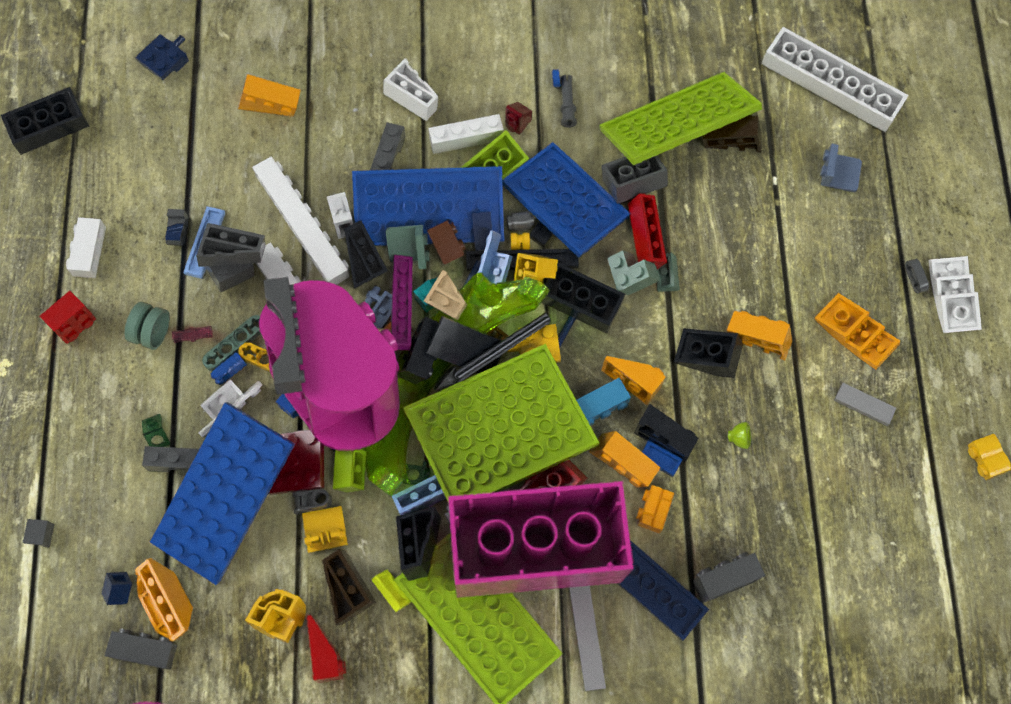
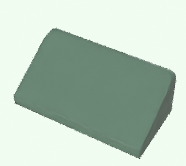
M672 252L666 253L667 263L657 270L660 279L657 282V291H678L680 286L677 258Z

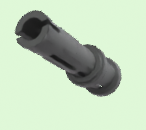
M563 75L561 77L563 102L560 107L563 118L561 119V125L569 128L577 124V119L575 118L576 106L573 104L572 76L568 75V80L566 81V75Z

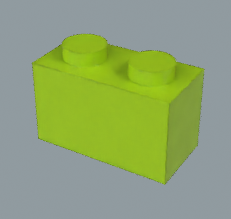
M361 449L351 451L335 450L334 490L346 493L364 490L366 451Z

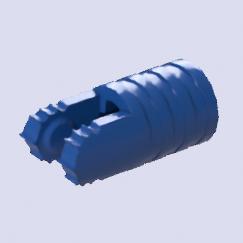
M235 352L210 374L212 379H215V383L221 385L247 366V364Z

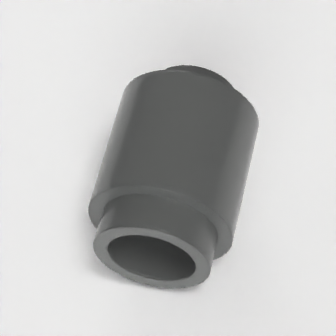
M529 211L511 213V215L507 216L508 230L515 232L531 229V225H534L533 214H530Z

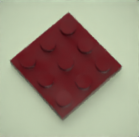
M310 430L280 434L295 443L268 494L277 495L324 488V445L315 438Z

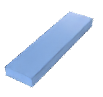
M206 207L183 272L185 275L203 279L206 268L205 266H198V249L207 223L221 226L225 210Z

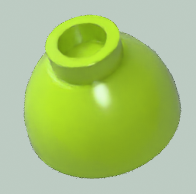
M742 422L737 424L732 430H729V442H733L739 448L748 449L751 445L749 424Z

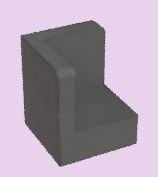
M27 519L23 543L50 548L54 524L47 520Z

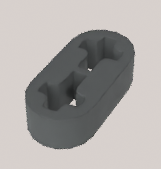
M918 259L906 261L905 269L914 291L917 294L928 291L929 283Z

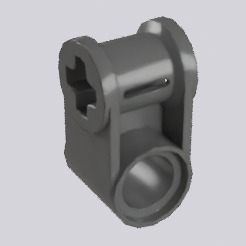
M324 489L302 490L292 493V497L295 498L294 514L327 509L332 505V497ZM322 495H325V502L322 504H318V498Z

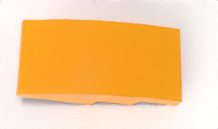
M838 293L815 317V321L850 352L877 370L900 345V340L886 332L885 326L869 317L870 312Z

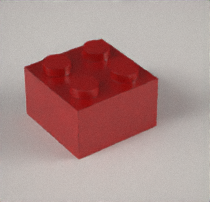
M70 290L39 316L66 344L76 340L79 334L91 327L96 320L95 316Z

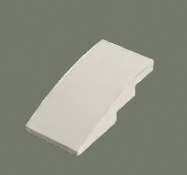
M968 256L928 260L934 300L943 333L982 330L978 292L974 291L973 274H969Z

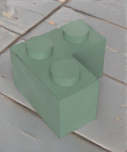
M622 250L607 258L616 289L628 296L660 281L655 264L646 260L636 263L634 254Z

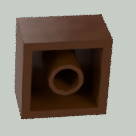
M446 220L427 230L444 265L465 255L463 251L466 250L462 239H457L455 233H458L453 222L449 223Z

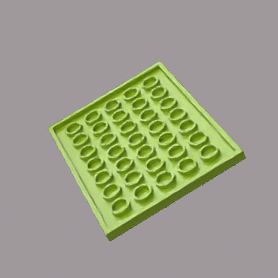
M546 344L403 407L448 504V496L500 492L599 445L596 435Z

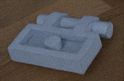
M374 286L371 291H368L366 294L367 298L364 301L369 306L372 302H377L372 309L376 318V322L373 324L376 328L384 329L391 319L392 294L384 291L382 296H379L378 293L381 289Z

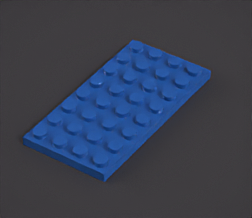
M502 166L352 171L354 223L362 221L375 246L387 245L386 229L388 227L423 225L424 234L427 233L428 244H433L427 230L446 220L449 223H454L458 233H455L458 240L462 239L463 243L475 242L472 213L491 212L492 231L501 234L500 242L504 241Z
M225 402L150 543L213 584H219L295 443L232 404Z

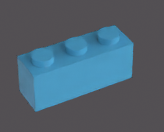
M618 378L577 399V402L591 426L595 423V420L609 417L612 411L616 409L620 411L626 408L631 396L621 379Z

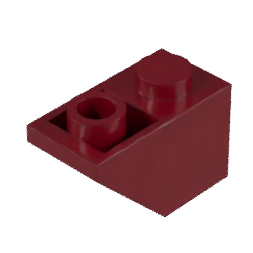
M519 102L509 104L506 107L505 126L509 131L520 135L531 122L533 111Z

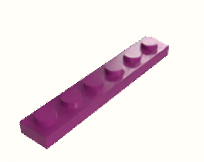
M394 255L391 334L394 336L399 350L410 351L413 257Z

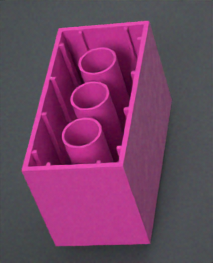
M622 481L448 496L457 598L621 583L633 570Z

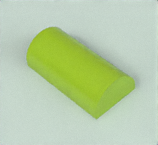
M505 130L460 168L502 166L503 180L526 162L529 157L508 131Z

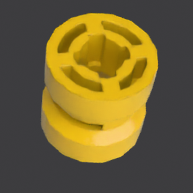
M529 232L521 235L511 233V250H530Z

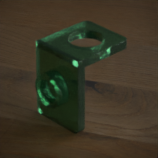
M161 414L142 420L143 436L149 446L165 447L170 445V441L163 429ZM158 435L163 437V441L160 444H154L151 441L152 438Z
M423 461V466L405 464L403 484L415 485L430 477V468H427V462ZM414 469L419 472L418 479L410 480L408 478L410 470Z

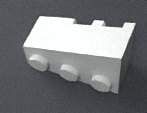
M406 58L384 79L383 94L427 121L437 110L438 95L425 81H422L418 76V72L409 66Z

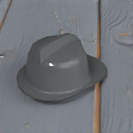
M456 366L450 367L438 379L434 386L435 391L439 392L459 383L454 377Z

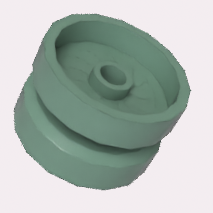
M138 302L127 318L124 332L127 342L136 345L142 344L145 348L156 350L162 344L167 334L170 313L166 309L160 307L153 308L151 304Z

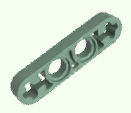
M251 316L207 352L202 359L205 368L209 371L215 370L235 352L238 353L241 345L250 343L261 334L260 328L254 327L253 323L255 321L259 323L260 316ZM247 327L252 331V334L246 329ZM244 332L247 334V338L244 341L237 340L239 333ZM225 345H231L232 351L225 354L222 352V348ZM217 352L223 357L222 359L216 354ZM210 358L215 359L216 363L214 365L209 364L208 360Z

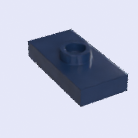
M491 212L472 213L475 251L485 250L486 238L490 230H492Z

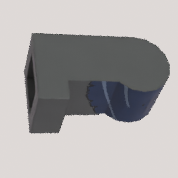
M168 209L165 235L166 244L183 246L189 217L183 209Z

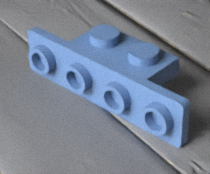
M490 230L486 238V247L481 256L480 268L476 273L475 285L470 293V303L480 307L486 289L503 293L513 258L510 255L497 252L501 234Z

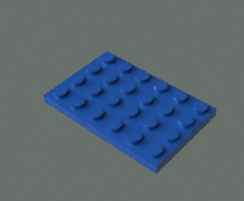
M554 142L502 180L503 187L578 258L623 223L631 214L620 203L617 204L604 188Z

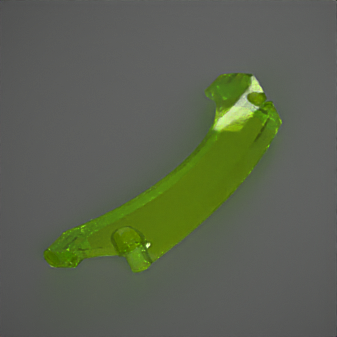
M477 273L459 290L467 303L459 319L455 320L439 310L431 319L439 322L441 316L488 333L510 319L536 310L550 290L540 281L525 277L523 280L498 282L495 284L490 282L483 273ZM403 350L396 359L400 370L405 362L402 358L404 354H408V350ZM437 358L432 365L434 369L431 377L418 384H413L398 377L400 409L395 425L381 440L362 448L366 451L368 480L391 497L406 479V452L412 426L403 407L427 397L441 375L452 364L450 362Z

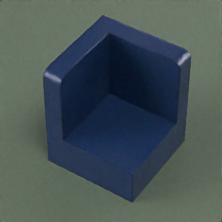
M127 572L106 573L102 589L106 605L128 603L132 582Z

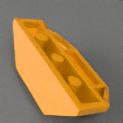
M148 558L135 569L138 598L155 631L173 642L188 631L193 607L175 572L152 558Z

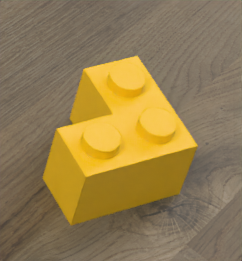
M517 253L512 290L520 293L540 294L544 285V278L555 279L558 260L540 255Z

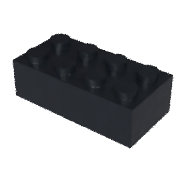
M70 87L0 115L11 142L20 155L89 127L82 108Z
M558 262L555 279L548 278L540 293L539 302L572 316L602 332L608 333L626 294Z

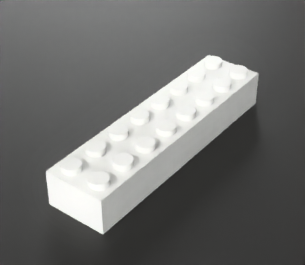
M784 27L766 51L761 63L884 132L887 131L908 97L902 91Z

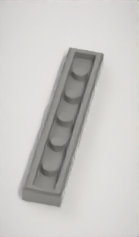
M590 586L570 587L569 592L585 691L605 689L606 684Z

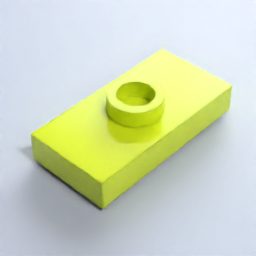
M387 569L374 576L371 580L394 611L398 612L408 606L411 601L396 584L395 578Z

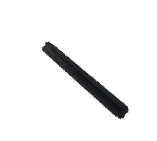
M543 313L454 372L455 379L458 382L463 381L549 324L551 318L547 313Z

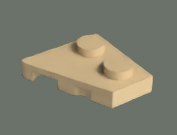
M442 270L424 302L449 317L458 320L467 303L447 272Z

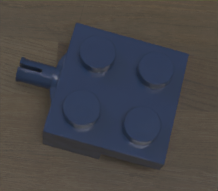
M159 34L135 57L137 62L162 81L171 72L175 71L177 73L189 62L186 53L179 48L186 41L181 35L174 41H170Z

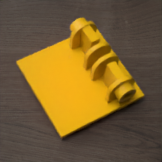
M342 506L302 513L305 531L304 540L308 553L348 545Z

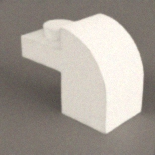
M345 192L327 196L338 239L344 238V229L354 224Z

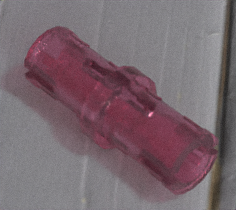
M212 326L189 327V329L172 331L174 343L183 341L196 342L198 339L213 338Z

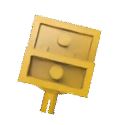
M556 324L544 326L509 349L507 353L519 351L521 355L546 344L555 362H561Z

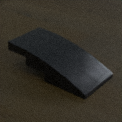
M441 316L425 352L463 367L502 340ZM502 355L476 372L481 373L497 366Z

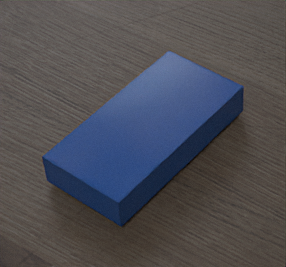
M649 440L642 450V453L661 467L660 471L671 477H674L683 460Z

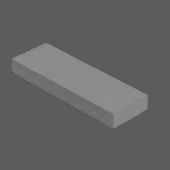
M845 383L840 385L834 401L886 426L890 424L896 407Z

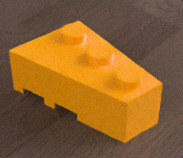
M247 74L238 109L294 116L301 90Z
M734 311L727 328L728 333H738L744 345L749 347L756 345L763 348L764 353L769 354L771 351L781 355L780 359L786 360L792 344L790 324H787L785 321H774L765 316H754L746 311Z
M616 431L602 433L598 438L599 445L589 451V453L606 463L616 472L628 478L630 483L638 488L648 487L661 468Z

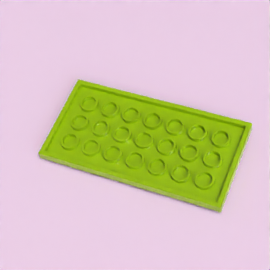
M722 72L602 123L599 126L600 131L635 165L748 115H752L762 110V103L729 75Z
M451 532L435 545L427 577L408 581L405 575L401 573L394 579L396 584L494 704H507L563 654L512 593L457 598Z

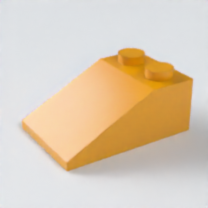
M606 356L601 369L603 373L613 380L620 378L626 390L646 405L660 390L666 378L662 370L657 367Z

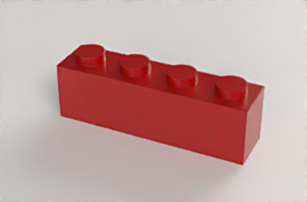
M639 193L628 203L638 262L642 260L652 262L658 270L667 263L656 198L655 195Z

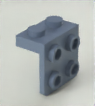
M831 144L829 149L825 150L823 154L824 165L820 172V176H822L821 185L856 192L859 185L862 161L857 158L838 155L839 145Z

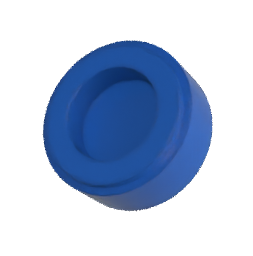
M555 69L552 71L553 87L557 88L561 87L559 69Z

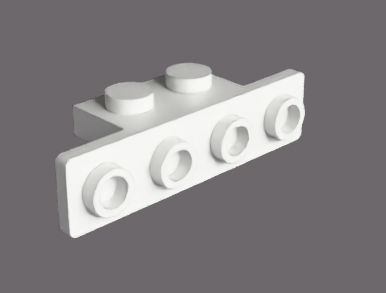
M232 380L226 382L200 405L213 420L198 432L201 437L207 436L225 402L241 409L246 404L245 400L251 396L253 398L261 391L260 387L263 384L257 381L246 392L242 393Z

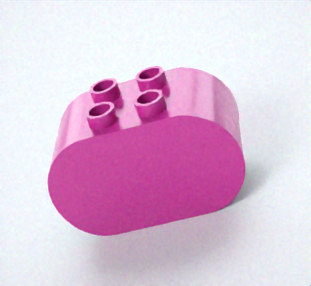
M317 280L293 284L295 296L291 298L292 301H296L297 313H293L294 318H298L299 330H295L296 335H300L301 347L297 349L298 353L302 352L303 365H299L300 370H304L305 383H301L302 391L286 393L284 395L321 444L341 451L358 450L368 447L381 440L390 432L399 415L400 402L397 372L400 368L394 353L398 350L397 342L388 329L379 332L373 323L376 322V318L371 307L365 301L357 304L352 296L342 287L330 282ZM266 304L260 315L259 328L265 341L269 358V369L273 378L272 366L283 349L285 328L280 319L268 309Z

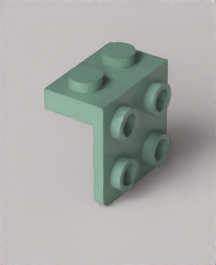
M423 225L388 227L386 229L389 260L393 262L394 255L413 257V261L418 260L419 269H426V262L430 261L429 250L425 248V245H428L427 233L424 234Z

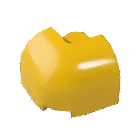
M275 589V591L269 592L263 597L260 595L245 621L262 634L272 639L276 638L289 643L297 626L302 627L306 605L299 596L284 590Z

